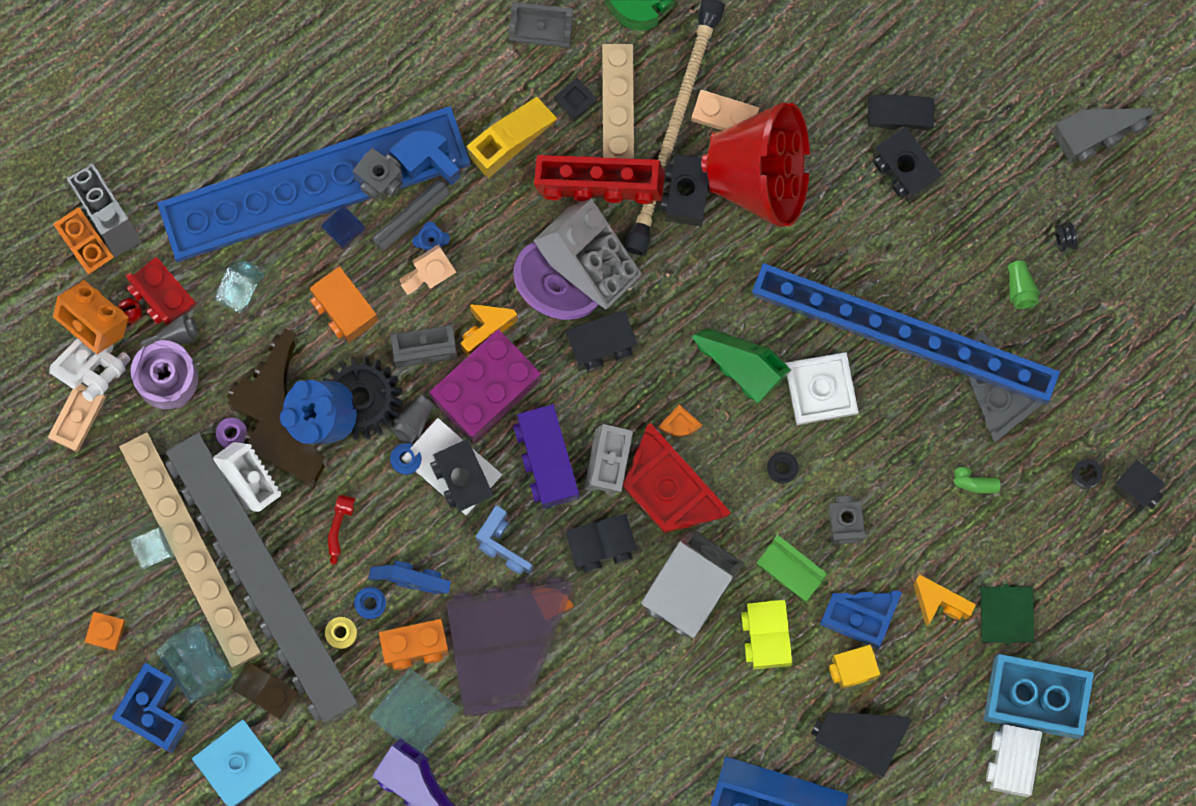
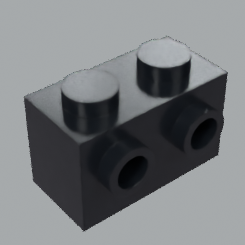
M625 310L566 330V339L579 372L585 369L587 373L597 371L604 367L605 362L613 359L616 362L628 360L634 356L633 352H636L638 349V343Z

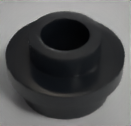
M786 452L774 454L767 464L769 477L780 484H786L794 480L799 469L795 457ZM778 464H786L788 472L785 474L779 473L777 471Z

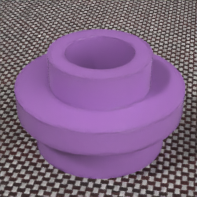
M227 418L217 426V441L224 448L233 442L244 443L245 436L248 433L247 428L241 420ZM235 428L237 430L234 438L226 437L228 429Z

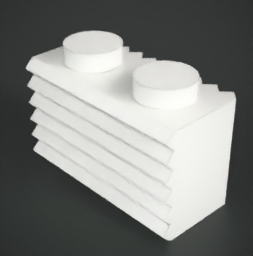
M233 442L215 455L213 460L245 510L259 512L280 497L281 491H277L278 486H274L275 481H271V476L267 475L268 471L264 470L265 466L261 465V460H257L258 455H254L255 450L251 449V445Z
M1003 725L1000 732H994L992 750L997 751L995 763H989L986 781L991 782L990 790L1024 797L1032 795L1042 732L1010 725Z

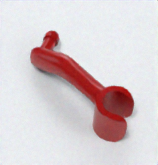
M339 495L336 501L335 515L328 534V548L332 565L337 564V556L341 554L338 538L343 516L353 515V506L356 500L354 497Z

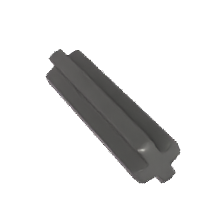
M440 180L431 185L373 236L376 246L384 251L449 194L446 185Z

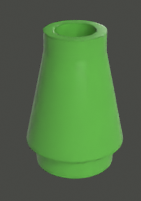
M1015 261L1008 265L1010 302L1014 303L1016 309H1026L1039 303L1038 296L1040 292L1027 268L1026 262Z

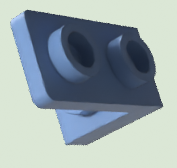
M496 505L476 536L477 542L480 543L478 548L492 558L497 554L507 560L505 566L515 573L521 575L524 571L530 575L533 570L532 564L493 541L494 537L500 539L509 525V522L506 521L508 517L507 511Z

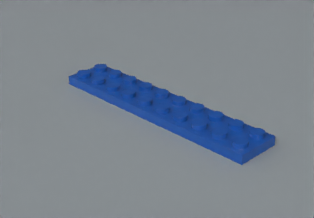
M451 106L158 202L157 204L176 261L180 262L371 199L359 188L361 184L354 179L353 169L371 148H374L385 157L386 154L390 155L389 150L402 138L414 131L431 130L440 133L448 142V149L443 153L450 152L460 163L459 169L471 166ZM431 164L414 180H411L401 169L403 176L401 181L403 184L400 189L441 175Z

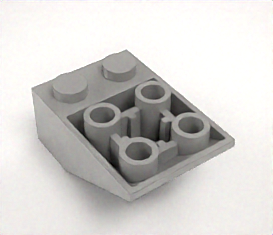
M592 199L568 207L533 240L551 267L604 309L609 308L642 275Z

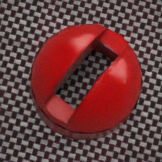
M132 298L123 299L117 305L121 310L135 305L136 308L124 312L129 317L127 324L138 322L142 316L140 304Z

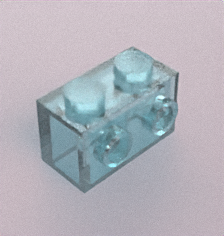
M199 624L173 635L156 651L191 704L217 692L233 677Z

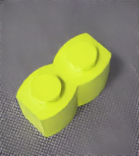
M785 600L748 603L747 612H741L743 631H749L750 643H745L746 662L753 663V670L791 666L792 656Z

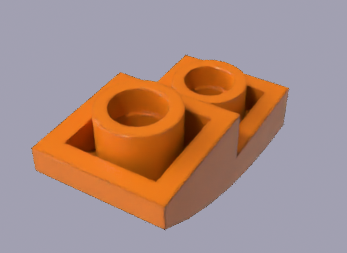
M79 207L53 224L88 275L114 258Z

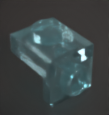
M236 261L227 267L214 299L242 313L246 310L256 285L263 280L265 274L258 271L257 266L251 262Z

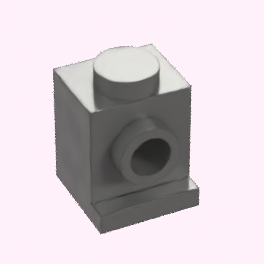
M853 496L835 498V503L828 506L831 544L863 542L866 536L861 501L854 502ZM843 513H850L853 521L845 523L841 515Z

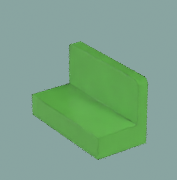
M776 535L771 545L756 562L759 568L804 603L808 601L827 575L825 571L779 535Z

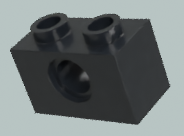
M906 127L875 147L873 163L881 174L884 175L886 173L893 182L891 183L892 189L900 199L905 198L910 204L939 183L942 174ZM902 161L908 162L913 170L907 173L902 172L898 169L897 163Z
M675 154L674 164L668 163L665 181L671 182L669 193H663L660 210L666 212V222L702 227L709 184L708 174L704 173L701 168L702 158ZM681 185H689L693 188L694 192L689 196H683L677 189Z
M468 438L432 455L435 461L431 462L430 466L437 480L443 478L448 490L443 491V494L451 509L457 507L458 512H461L494 496ZM464 468L469 473L467 484L458 486L453 483L451 474L454 469Z

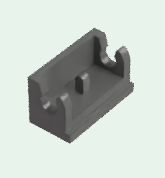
M512 2L509 42L570 48L573 9Z
M452 324L410 332L390 333L396 368L458 359Z

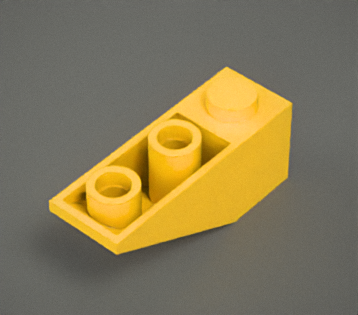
M535 97L491 125L467 146L468 157L489 179L557 121V118L538 97Z

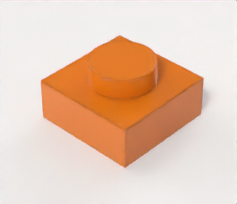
M93 612L85 643L117 652L126 621Z

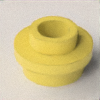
M337 617L327 624L325 637L332 647L345 649L355 642L357 629L350 619ZM339 627H344L347 631L343 638L335 636V630Z

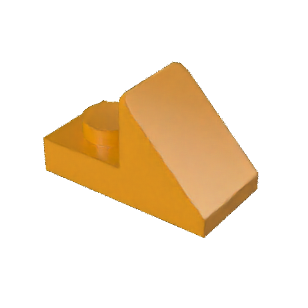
M471 304L470 310L482 326L480 328L474 326L462 336L464 340L461 342V349L468 357L495 331L499 329L504 333L518 322L517 313L514 309Z
M920 574L913 584L926 626L930 624L939 605L944 608L943 612L956 620H960L961 617L967 620L976 604Z

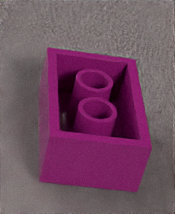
M498 329L438 383L429 394L431 400L474 444L542 382V377L535 366Z

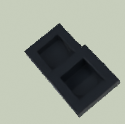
M910 95L868 96V126L892 130L906 127L928 131L934 128V98Z

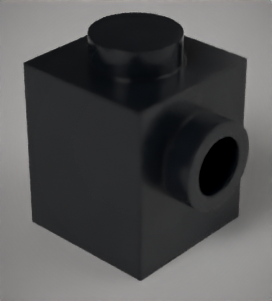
M1136 459L1111 488L1137 511L1141 512L1146 506L1151 510L1164 496L1159 491L1166 484Z

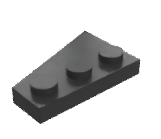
M981 332L973 339L997 348L984 332ZM968 376L994 444L1043 405L1041 402Z

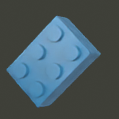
M998 654L993 661L983 721L1079 739L1084 736L1094 673Z

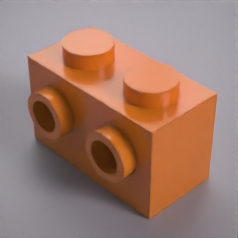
M340 266L309 288L313 296L309 301L320 315L324 312L331 320L328 326L338 339L344 337L350 343L379 322L377 314Z
M85 280L57 296L53 314L55 320L97 355L124 337L129 318L120 308L113 305L99 290L93 288Z
M442 619L379 632L385 665L387 668L393 667V670L412 667V662L424 660L425 664L439 662L443 660V656L449 655Z

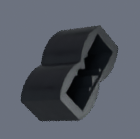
M627 514L566 531L577 571L584 570V574L601 570L602 564L614 560L615 565L633 560L632 555L637 553Z

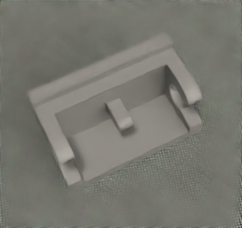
M602 424L595 429L584 485L585 490L606 491L605 494L621 492L633 431Z

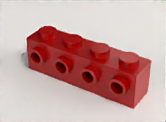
M537 155L534 186L540 196L553 201L561 200L562 197H574V200L581 202L592 198H601L610 203H621L625 199L635 200L639 204H652L653 201H662L665 171L660 160Z

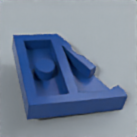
M394 561V565L371 567L368 579L373 581L387 580L397 583V586L431 594H448L451 581L441 579L440 572L423 569L422 573L412 570V564L401 561Z
M891 591V593L883 594L860 592L856 595L833 593L820 625L866 645L871 644V647L879 650L902 592Z

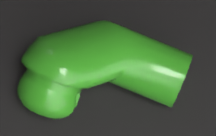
M959 467L954 470L955 479L953 481L958 488L974 493H998L1000 491V480L998 478L971 477V469L969 467Z

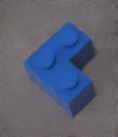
M145 663L112 719L171 754L188 728V725L162 710L178 682Z

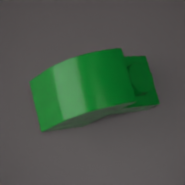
M605 0V5L617 21L623 26L636 31H645L658 26L659 16L656 12L664 13L675 3L674 0Z

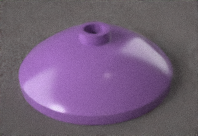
M535 242L529 244L520 252L514 265V282L521 296L534 309L553 318L569 320L584 317L598 306V303L550 266Z

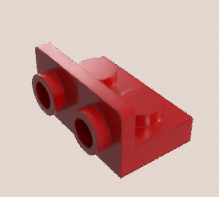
M157 257L134 275L128 273L125 276L130 283L126 287L127 290L137 301L143 298L149 305L146 312L157 325L163 322L167 326L183 313L187 314L197 306L193 298Z

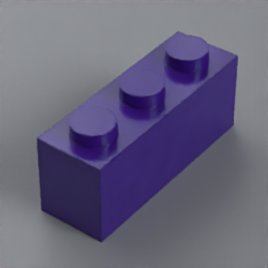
M554 405L517 414L518 424H514L513 427L517 442L524 441L527 453L521 455L526 473L532 471L535 483L530 484L534 502L541 501L542 508L546 509L578 500L579 492Z

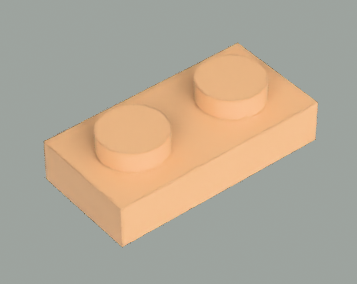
M700 90L691 121L724 130L758 114L759 107Z
M82 384L75 390L72 389L48 436L51 441L77 453L106 399L105 395H97L92 401L86 400L82 393L87 387Z

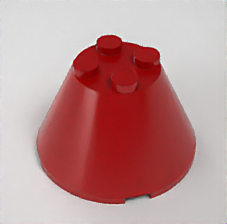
M781 102L720 132H713L710 137L708 154H704L701 161L702 171L708 174L710 192L729 200L777 227L792 226L799 218L803 209L810 173H804L805 155H810V144L806 122L801 110L794 103Z

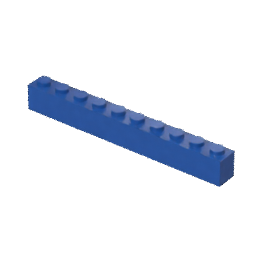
M765 263L761 267L752 291L755 298L1046 405L1049 404L1060 371Z

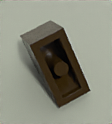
M249 662L231 687L233 691L283 723L286 722L302 697L283 682Z

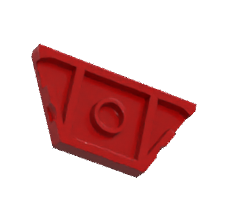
M651 423L648 424L623 483L625 491L664 534L727 518L731 514L729 509Z

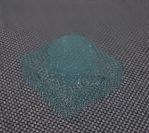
M162 527L155 528L130 540L142 569L174 556Z

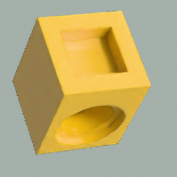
M871 644L834 655L832 658L833 664L829 665L832 680L834 683L839 682L841 689L871 681L880 676Z

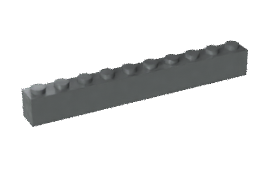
M197 433L166 451L170 459L165 463L174 479L179 476L181 477L186 486L181 489L184 497L190 506L196 503L201 514L196 516L205 532L211 530L217 539L212 543L221 559L227 556L233 566L228 569V572L237 586L243 584L248 594L244 596V599L252 613L258 610L264 619L259 625L268 640L274 637L280 648L275 652L284 667L289 664L296 675L291 680L300 695L306 692L312 703L308 704L307 707L315 721L317 722L322 719L327 726L359 707V704L234 491L213 460V456L200 434Z

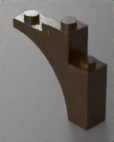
M285 328L281 335L276 334L269 346L271 353L266 362L261 361L253 374V377L256 378L253 382L243 376L239 383H233L227 394L229 399L228 405L231 410L258 424L257 427L252 426L244 439V443L250 444L251 449L255 450L254 455H258V460L314 489L328 464L326 456L319 453L310 444L297 441L280 422V414L283 411L284 401L287 396L286 386L289 363L299 341L295 333Z

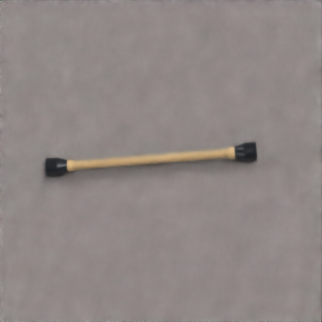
M702 0L698 11L699 26L696 32L698 37H696L692 55L689 59L690 62H688L684 80L681 84L682 87L680 88L669 127L666 131L667 134H665L661 152L658 156V160H660L665 173L708 39L711 38L713 30L720 23L725 10V4L718 0ZM653 201L652 204H643L641 214L637 216L636 223L627 233L623 245L627 252L640 256L647 254L651 242V216L653 215L656 201Z

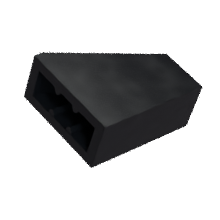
M829 712L825 719L818 717L810 734L816 736L812 743L815 746L881 779L885 775L912 719L903 716Z

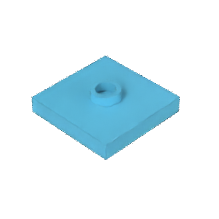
M243 719L192 758L227 806H237L282 771Z

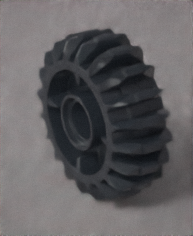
M365 356L363 358L362 365H358L356 357H351L352 366L347 367L344 361H340L339 365L342 371L338 373L335 369L331 368L329 373L334 378L333 381L345 385L353 397L359 392L369 394V400L364 405H356L353 403V399H351L353 409H356L357 413L356 422L352 429V438L358 441L360 432H364L366 440H371V430L375 429L376 434L382 436L383 432L380 427L382 424L388 429L393 427L388 417L396 419L400 415L393 407H403V401L394 397L402 395L403 390L401 387H394L399 382L397 376L388 378L392 372L389 366L380 371L382 364L380 360H376L371 367L369 366V357ZM323 378V381H332L328 378Z

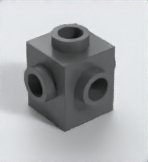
M374 148L369 150L352 171L354 179L361 184L359 186L361 191L371 199L377 196L380 200L384 201L388 195L393 197L403 184L401 181L403 179L402 172L399 169L401 164L391 155L386 154L384 157Z

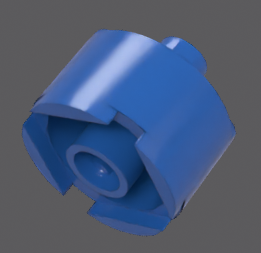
M298 381L285 398L283 411L280 414V422L287 428L290 435L299 442L305 444L334 443L346 438L354 428L357 417L356 409H353L351 400L354 398L345 385L336 381Z

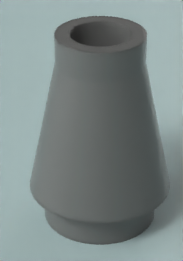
M419 396L412 405L393 421L392 432L399 439L409 444H412L415 439L418 440L434 408L433 403L427 398Z

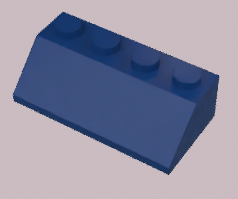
M725 756L710 806H846L849 794Z

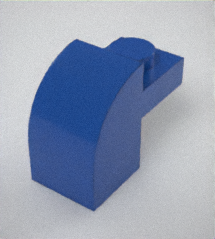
M431 130L414 131L402 138L389 150L390 155L401 164L400 168L411 180H414L430 164L451 186L461 178L458 168L460 163L450 152L443 153L448 149V142L438 132Z

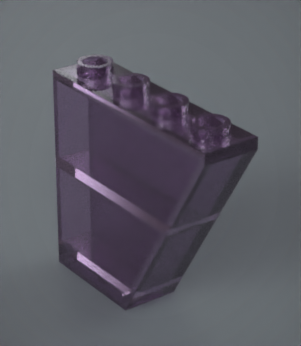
M564 577L546 580V585L534 587L533 582L515 585V590L503 592L502 588H491L484 590V595L471 597V593H461L453 595L452 601H446L465 718L527 708L529 706L566 606L572 595V581L565 582Z

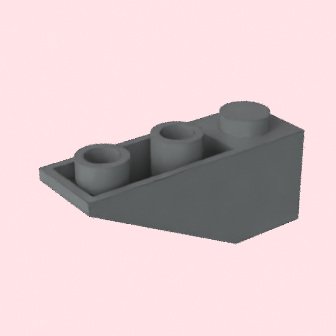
M1083 109L1057 123L1052 134L1070 163L1078 159L1084 162L1095 156L1098 148L1104 145L1107 148H1111L1124 139L1123 135L1133 131L1134 134H1137L1149 127V121L1155 112L1153 109Z
M93 163L67 178L68 183L114 257L142 242Z

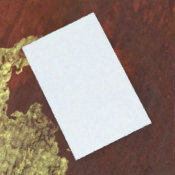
M437 418L410 450L413 451L415 456L419 452L422 456L421 465L416 472L444 496L443 491L448 490L443 478L437 480L430 466V463L435 461L432 455L463 440ZM473 449L491 488L502 474ZM406 453L402 460L409 463L412 460L411 454ZM456 468L451 474V479L454 484L464 486L469 481V473L464 468ZM473 505V506H471V507H469V508H467V509H465V510H463V511H461V512H463L465 515H467V514L473 509V507H474L475 505Z

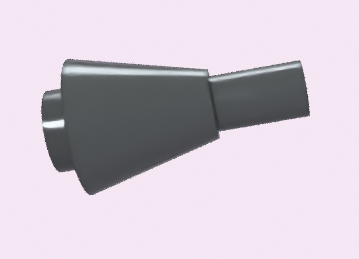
M183 313L161 329L158 334L142 339L140 343L142 348L160 340L172 341L177 344L195 343V336L199 334V330L193 317L188 318Z

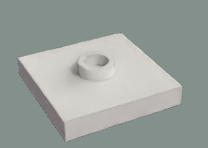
M847 352L785 363L792 370L787 375V381L796 425L858 415L859 412Z

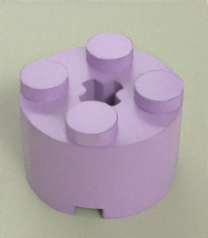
M167 340L156 341L139 350L132 361L131 377L133 384L141 397L153 407L159 409L181 408L191 399L197 389L198 371L188 352L175 342ZM168 370L171 374L170 377H165L164 380H161L159 374H165Z

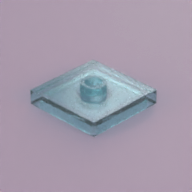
M410 668L369 718L395 740L403 739L423 754L460 709Z

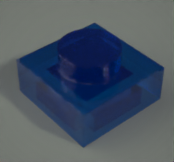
M344 205L321 225L322 230L342 250L365 230V226Z

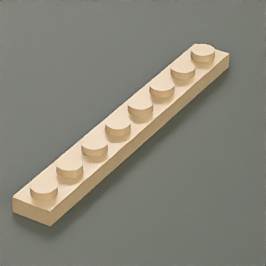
M146 432L119 446L231 667L234 669L261 655L149 434Z

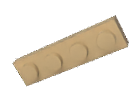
M602 44L603 158L634 159L633 44Z

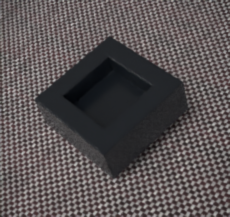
M576 77L554 96V101L575 122L597 103V98Z

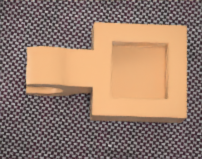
M438 244L414 259L413 264L416 269L402 276L399 280L402 288L408 295L417 290L424 282L431 289L455 274L456 270Z

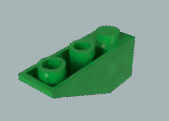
M704 328L691 337L697 343L699 350L705 355L711 356L719 364L720 370L726 376L733 378L741 386L743 393L757 403L770 396L792 371L770 348L709 328Z

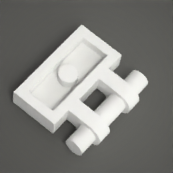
M77 338L50 365L49 373L74 390L82 382L85 383L88 387L83 391V397L88 401H92L97 395H103L108 389V384L125 372V366L131 360L124 352L120 353L117 357L111 355L113 345L97 355ZM100 364L105 370L100 375H97L93 370Z

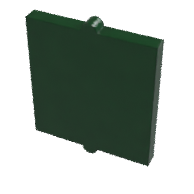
M1005 584L1003 587H980L981 643H1005L1006 646H1009L1011 643H1034L1033 587H1010L1009 584Z

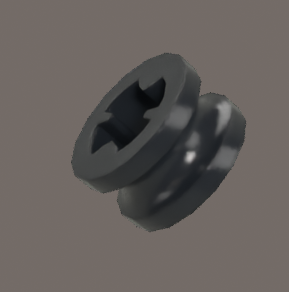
M1068 222L1065 227H1062L1060 224L1055 225V237L1060 252H1065L1068 247L1072 250L1077 249V236L1072 222Z
M1092 459L1081 460L1072 471L1073 482L1082 489L1093 488L1102 478L1101 466ZM1086 467L1093 469L1091 474L1095 473V478H1090L1088 482L1081 479L1083 475H1079V470L1083 471Z

